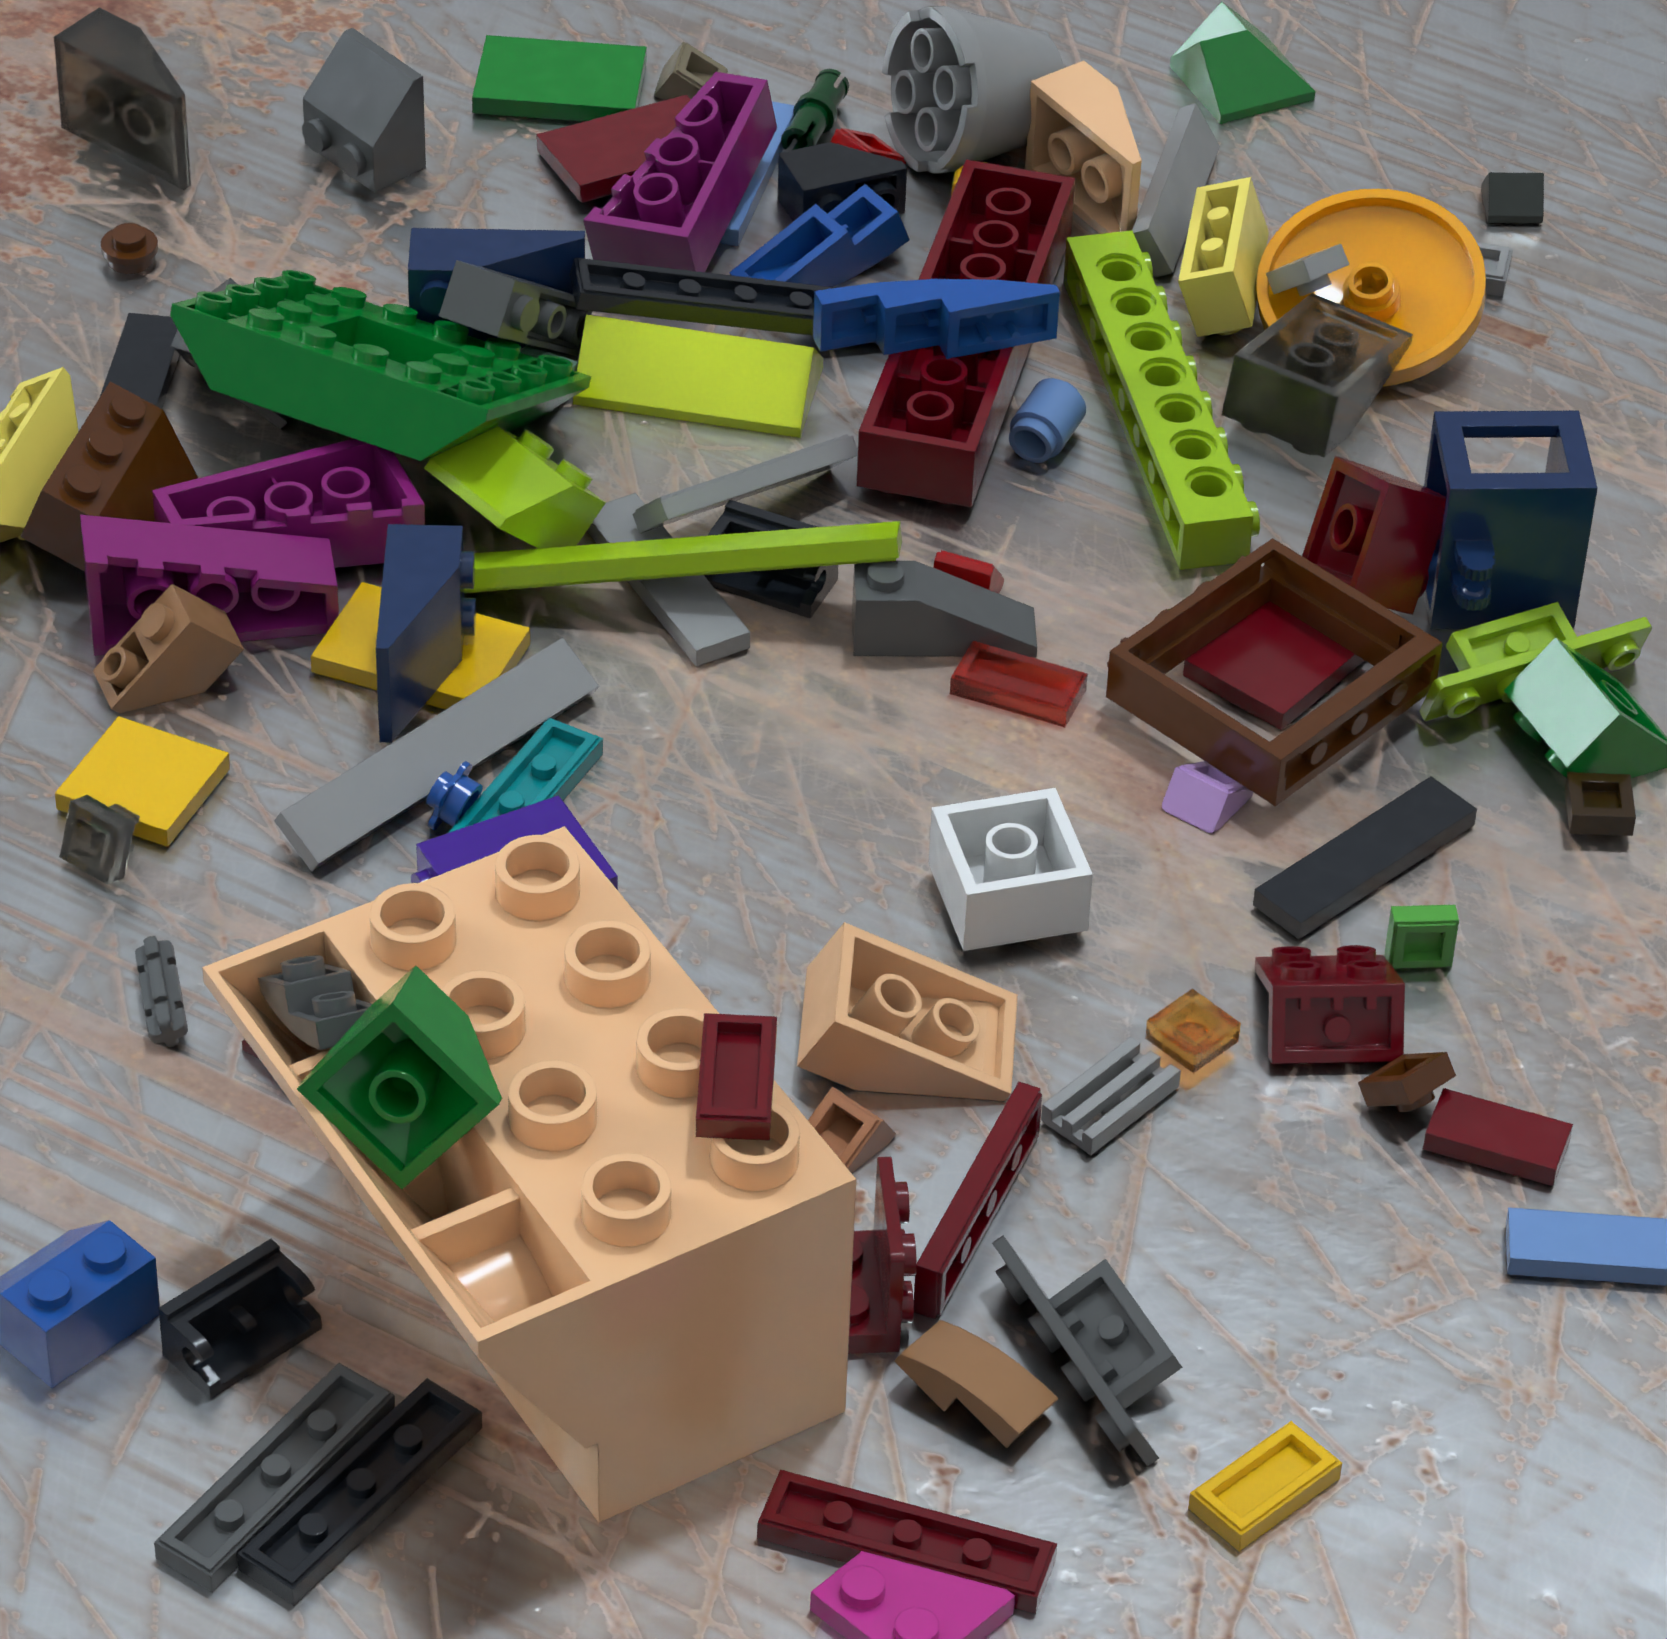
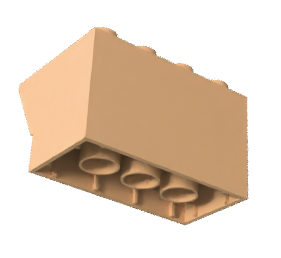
M565 826L543 835H529L517 838L506 844L495 854L420 883H407L391 887L378 895L374 901L202 967L203 983L322 1143L331 1159L598 1523L845 1412L856 1178L775 1080L773 1084L770 1141L696 1137V1110L704 1013L719 1014V1012ZM303 956H323L325 964L350 970L355 999L372 1004L416 965L469 1016L501 1094V1102L405 1188L400 1189L297 1090L304 1078L333 1047L318 1050L300 1040L282 1023L260 992L258 978L282 973L281 963L283 961Z

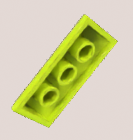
M586 314L577 372L591 376L589 388L573 397V405L801 438L823 370L824 358L814 347Z

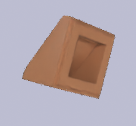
M833 1086L808 1119L810 1124L851 1173L855 1172L886 1147L896 1135L883 1119Z

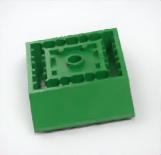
M284 270L281 276L275 278L257 277L254 278V283L247 285L229 284L226 285L224 291L216 293L198 292L196 298L172 303L170 316L210 390L419 461L439 455L497 426L506 431L526 426L589 388L591 376L572 370L573 363L567 359L552 355H539L538 358L520 353L521 346L506 339L487 338L486 341L468 336L469 328L464 325L450 321H435L432 324L417 319L418 312L410 307L398 304H384L381 307L366 302L367 295L359 290L346 287H334L330 290L315 285L316 278L300 271Z

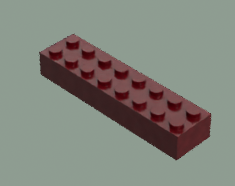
M965 160L918 280L986 279L1053 285L1066 249V239L1070 237L1072 232L1075 178ZM1031 343L946 359L939 345L889 354L859 429L856 486L879 490L887 494H901L934 500L943 504L972 507Z

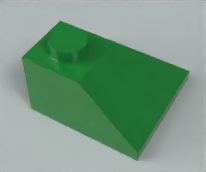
M416 965L362 1014L297 1088L312 1105L400 1189L405 1188L494 1110L502 1100L469 1016Z

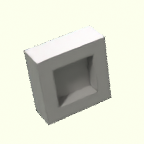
M1338 244L1267 272L1266 276L1273 294L1296 287L1301 297L1331 285L1328 274L1348 266L1349 262L1342 244Z

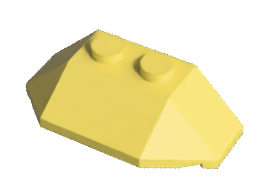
M64 367L19 383L10 395L11 400L8 405L0 412V543L18 537L19 540H25L21 538V534L40 492L78 433L71 377Z

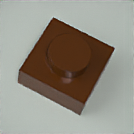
M1447 1052L1403 1054L1359 1081L1358 1085L1367 1107L1396 1106L1398 1112H1407L1423 1107L1435 1099L1433 1090L1454 1078L1456 1074Z

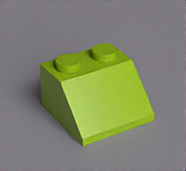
M497 426L430 458L424 467L425 470L499 529L536 548L577 546L606 503L587 488L593 480L590 476L562 459L559 465L549 459L554 452V448L527 430H524L521 436L517 437Z

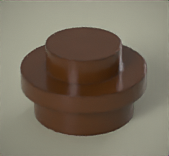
M124 223L108 231L102 237L101 252L108 261L110 268L122 274H136L147 270L152 265L153 258L158 252V240L151 230L135 223Z

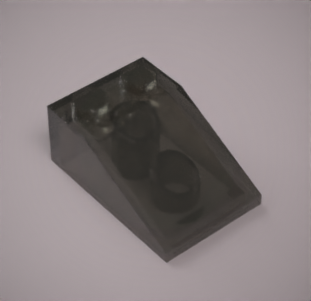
M99 7L55 35L54 47L61 128L182 190L191 186L185 93L142 29Z
M1311 293L1234 354L1221 415L1240 422L1248 431L1268 434L1290 443L1295 450L1303 454L1318 455L1324 458L1351 435L1411 345L1413 334Z

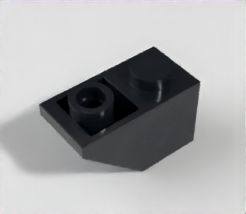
M832 142L779 153L777 199L792 221H795L815 204L828 214L864 184L890 204L899 214L905 213L907 167L902 161Z

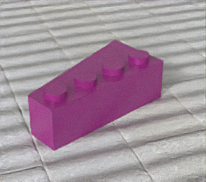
M715 72L675 117L676 127L669 135L662 139L656 138L644 151L646 160L632 176L624 174L611 188L613 197L602 209L594 207L583 219L593 260L697 272L706 271L777 130L768 80Z
M350 439L152 490L155 522L330 539L334 568L384 563L388 524L425 525V504L392 451L357 439Z
M80 515L94 656L105 655L111 648L115 647L141 618L144 611L151 604L155 603L171 584L225 611L240 642L326 634L339 616L338 585L330 539Z

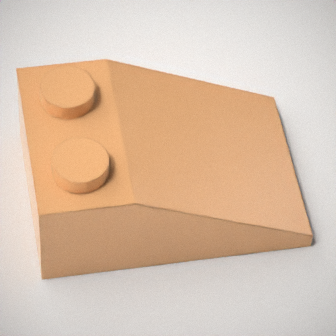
M1084 60L1032 80L1030 87L1031 124L1027 136L1025 170L1075 178L1073 212L1099 234L1131 231L1137 219L1142 160L1118 87Z
M844 922L807 967L797 1067L857 1091L1005 1101L1012 1091L1018 995Z

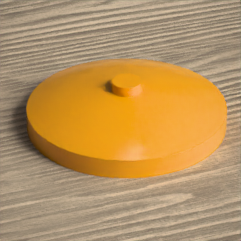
M1392 189L1346 191L1318 200L1300 210L1287 220L1269 241L1261 257L1257 273L1259 315L1263 328L1276 349L1288 361L1304 372L1321 380L1351 387L1367 388L1397 385L1420 378L1450 361L1468 343L1480 323L1486 300L1484 260L1480 248L1468 228L1455 215L1439 204L1412 193ZM1342 244L1349 265L1328 274L1331 285L1301 297L1296 287L1273 294L1266 276L1267 272L1310 254Z

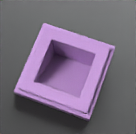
M1206 761L1185 764L1175 768L1162 802V809L1207 833H1213L1219 830L1252 797L1254 792Z

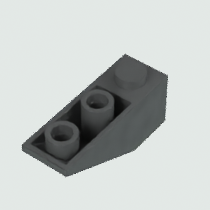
M456 260L439 317L500 338L578 356L581 348L586 314L591 315L592 311L576 309L573 294Z

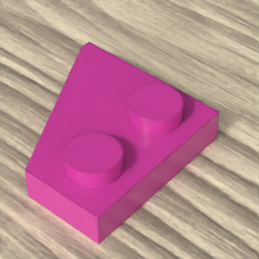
M861 1551L813 1589L810 1597V1611L846 1639H984L1014 1614L1015 1595L1007 1589Z

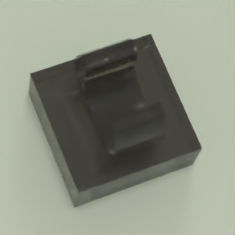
M89 795L71 800L59 857L107 885L123 879L128 856L133 852L134 844L131 843L134 826L139 823L140 816L120 804H113L108 807Z

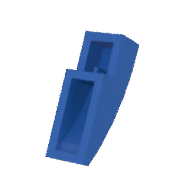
M864 184L828 214L818 205H813L730 271L729 274L732 276L834 287L879 263L907 243L910 238L898 211Z

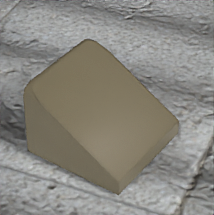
M683 41L664 65L654 96L668 100L687 95L692 99L715 72L727 73L728 69Z

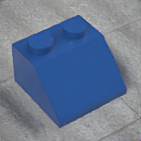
M110 1220L69 1230L0 1276V1345L50 1388H54L159 1316L160 1301L156 1257Z

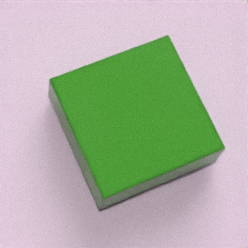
M1456 905L1391 906L1384 952L1385 958L1394 969L1452 967L1459 925Z

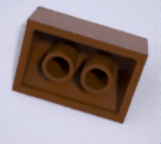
M110 381L41 490L21 534V538L85 571L80 515L155 522L152 490L198 478L164 410Z

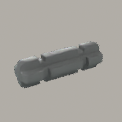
M149 936L144 938V945L135 951L148 1035L153 1043L165 1042L167 1047H174L179 1044V1038L188 1032L174 946L169 940L158 941L156 936Z

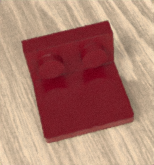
M1349 945L1338 947L1337 955L1311 956V950L1308 948L1285 946L1272 949L1271 957H1255V972L1269 992L1268 1058L1272 1064L1391 1062L1404 1054L1405 983L1385 956L1376 955L1375 948Z
M891 1156L877 1157L874 1230L854 1231L848 1354L900 1352L901 1323H913L914 1319L911 1281H904V1276H916L914 1233L905 1234V1230L901 1229V1224L909 1223V1191L906 1181L895 1182Z

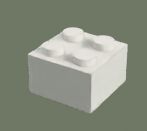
M1056 788L932 807L928 864L963 951L1088 931L1093 874Z

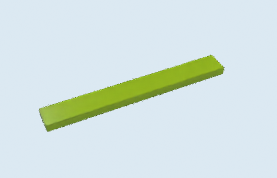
M900 521L475 553L474 589H464V593L896 561L899 558L902 545Z

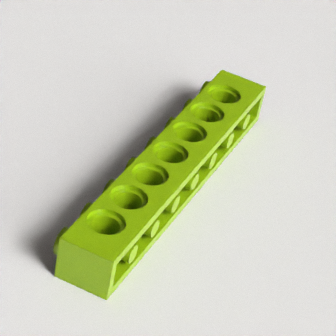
M1132 230L1067 237L1064 286L1179 570L1235 564L1242 555L1246 557L1250 554L1251 538L1259 535L1260 518L1258 508L1254 501H1247L1244 494L1242 470L1239 464H1232L1230 461L1225 430L1223 427L1215 426L1210 395L1208 391H1201L1198 386L1195 360L1192 355L1186 356L1184 353L1180 325L1177 320L1171 321L1169 318L1166 293L1163 286L1155 285L1149 253L1141 252Z

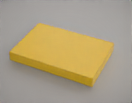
M361 582L312 653V673L377 690L376 640L382 587ZM476 613L475 636L464 635L462 661L425 704L446 710L517 666L530 645V628Z

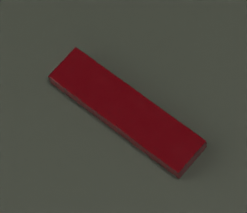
M1018 1081L917 1262L914 1283L915 1313L936 1319L937 1315L940 1316L1039 1137L1042 1106L1041 1088Z
M781 1469L757 1523V1539L847 1563L861 1551L1007 1589L1015 1595V1609L1036 1614L1057 1554V1543Z

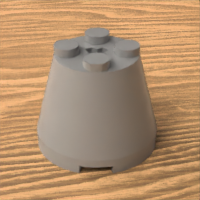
M927 6L920 10L906 12L897 22L890 35L882 68L883 74L891 75V100L893 112L888 113L884 117L892 143L897 152L907 161L906 164L917 172L948 173L958 170L964 165L965 160L982 162L1027 146V136L1031 124V81L1065 68L1060 53L1048 32L1033 30L947 6Z

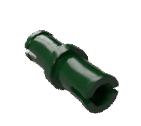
M834 69L820 71L810 91L800 96L793 109L794 118L781 135V144L784 150L791 145L794 138L797 142L792 150L814 146L822 134L830 131L837 120V108L849 91V82L846 77L840 81L837 88L834 87V83L841 72Z

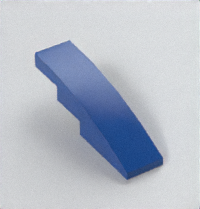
M924 279L876 282L814 291L813 339L820 352L875 341L883 355L939 345L946 359L1057 339L1060 291L1056 285L986 279Z

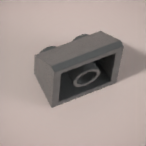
M354 28L344 31L303 97L304 124L302 125V134L305 144L311 150L319 153L342 169L346 175L356 179L376 193L426 167L423 76Z

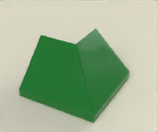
M1221 2L1170 58L1171 69L1219 124L1315 100L1316 91L1269 38L1224 2Z

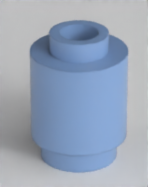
M1055 378L1039 381L1010 422L1009 443L1015 453L1033 463H1042L1049 458L1057 456L1086 415V404L1083 397L1068 382Z

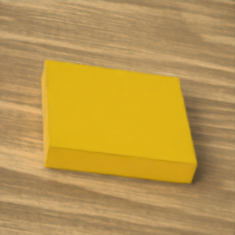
M118 716L55 792L56 809L169 847L230 770L229 753Z

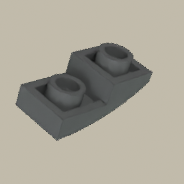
M303 956L283 961L281 963L282 973L258 978L260 992L277 1017L300 1040L318 1050L333 1047L372 1005V1003L355 999L351 971L325 964L323 956Z

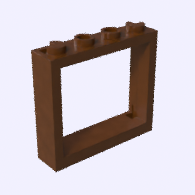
M1272 538L1246 557L1242 555L1233 566L1213 580L1203 582L1194 593L1171 609L1161 611L1151 623L1129 638L1121 639L1120 644L1110 650L1109 661L1107 662L1106 697L1276 807L1427 696L1433 681L1438 678L1443 642ZM1269 601L1374 666L1270 742L1165 675Z

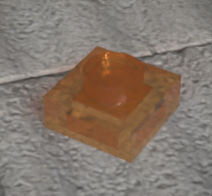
M1192 988L1147 1020L1145 1039L1194 1074L1239 1042L1241 1023Z

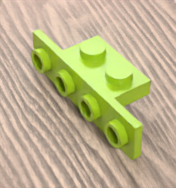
M1556 602L1453 632L1446 644V648L1459 672L1435 679L1419 712L1424 721L1448 715L1450 718H1458L1472 712L1481 704L1501 699L1503 702H1512L1504 692V689L1555 637L1600 668L1607 667L1612 671L1622 669L1632 664L1640 656L1641 649L1652 630V626L1647 617H1642L1577 637L1559 603Z

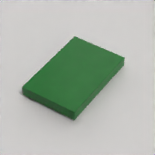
M486 35L472 95V113L585 122L638 108L647 63V47Z

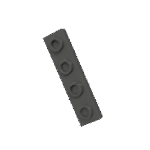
M1004 1235L995 1240L992 1244L1006 1263L995 1271L1019 1306L1029 1298L1031 1299L1038 1312L1028 1318L1030 1324L1051 1353H1054L1062 1346L1072 1360L1062 1366L1061 1369L1082 1399L1087 1402L1097 1395L1106 1408L1096 1415L1095 1418L1119 1452L1131 1444L1147 1466L1158 1460V1455L1125 1408L1183 1367L1114 1269L1104 1259L1049 1299Z

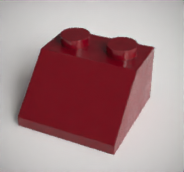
M1335 456L1302 556L1387 609L1413 615L1418 598L1426 590L1429 579L1428 568L1437 541L1441 538L1446 497L1420 484Z

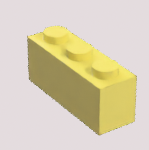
M1251 177L1197 187L1178 283L1197 337L1212 334L1231 335L1253 325L1257 302L1258 267L1267 246L1269 231Z

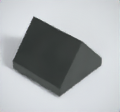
M1488 173L1481 185L1488 223H1543L1544 173Z

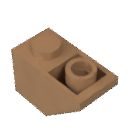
M171 584L155 603L151 604L144 611L141 618L115 647L111 648L104 655L102 661L95 667L93 672L110 708L121 714L205 693L244 648L225 611Z

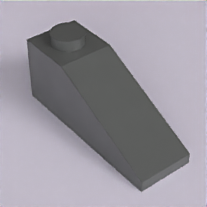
M885 561L854 564L852 598L854 656L1037 657L1034 607L917 561Z

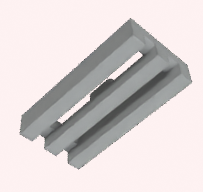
M1129 1037L1043 1103L1041 1121L1092 1155L1177 1089L1180 1084L1181 1070L1172 1064L1163 1069L1160 1067L1161 1057L1151 1050L1145 1055L1141 1054V1043ZM1142 1079L1148 1080L1143 1086L1119 1103L1120 1097ZM1100 1112H1108L1086 1130L1081 1128Z

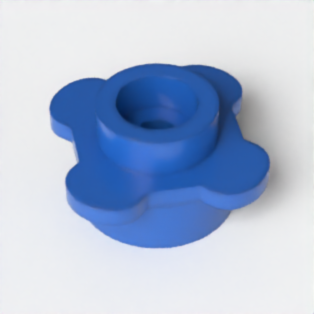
M463 762L455 775L447 771L443 772L432 786L426 800V804L434 808L428 822V827L432 830H436L442 821L453 827L480 797L483 786L468 777L472 769V764L469 762Z

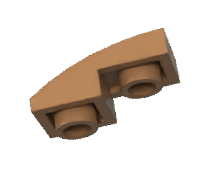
M939 1320L894 1361L944 1412L959 1400L1006 1448L1037 1422L1059 1399L1039 1379L1000 1349L982 1338L943 1320Z

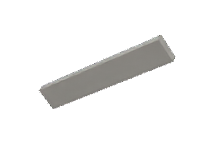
M562 637L283 810L274 821L309 869L314 871L425 801L432 786L443 772L447 771L455 775L461 764L465 761L472 764L471 771L539 729L548 718L555 719L590 697L599 688V685Z

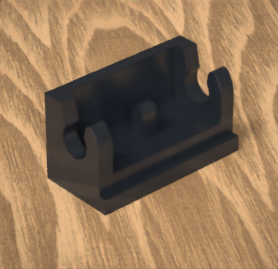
M729 500L725 505V511L712 527L708 536L815 528L817 526ZM838 565L704 576L715 589L811 619L837 582Z
M269 1239L159 1307L162 1354L209 1399H212L322 1329L321 1315L308 1301L303 1299L313 1293L315 1287L307 1275L280 1251V1246L272 1239Z

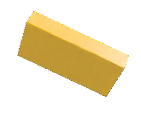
M1290 1421L1190 1492L1188 1509L1240 1552L1338 1481L1341 1475L1342 1462Z

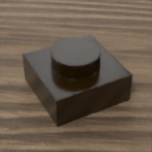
M1567 772L1564 791L1569 834L1633 836L1636 814L1630 774Z

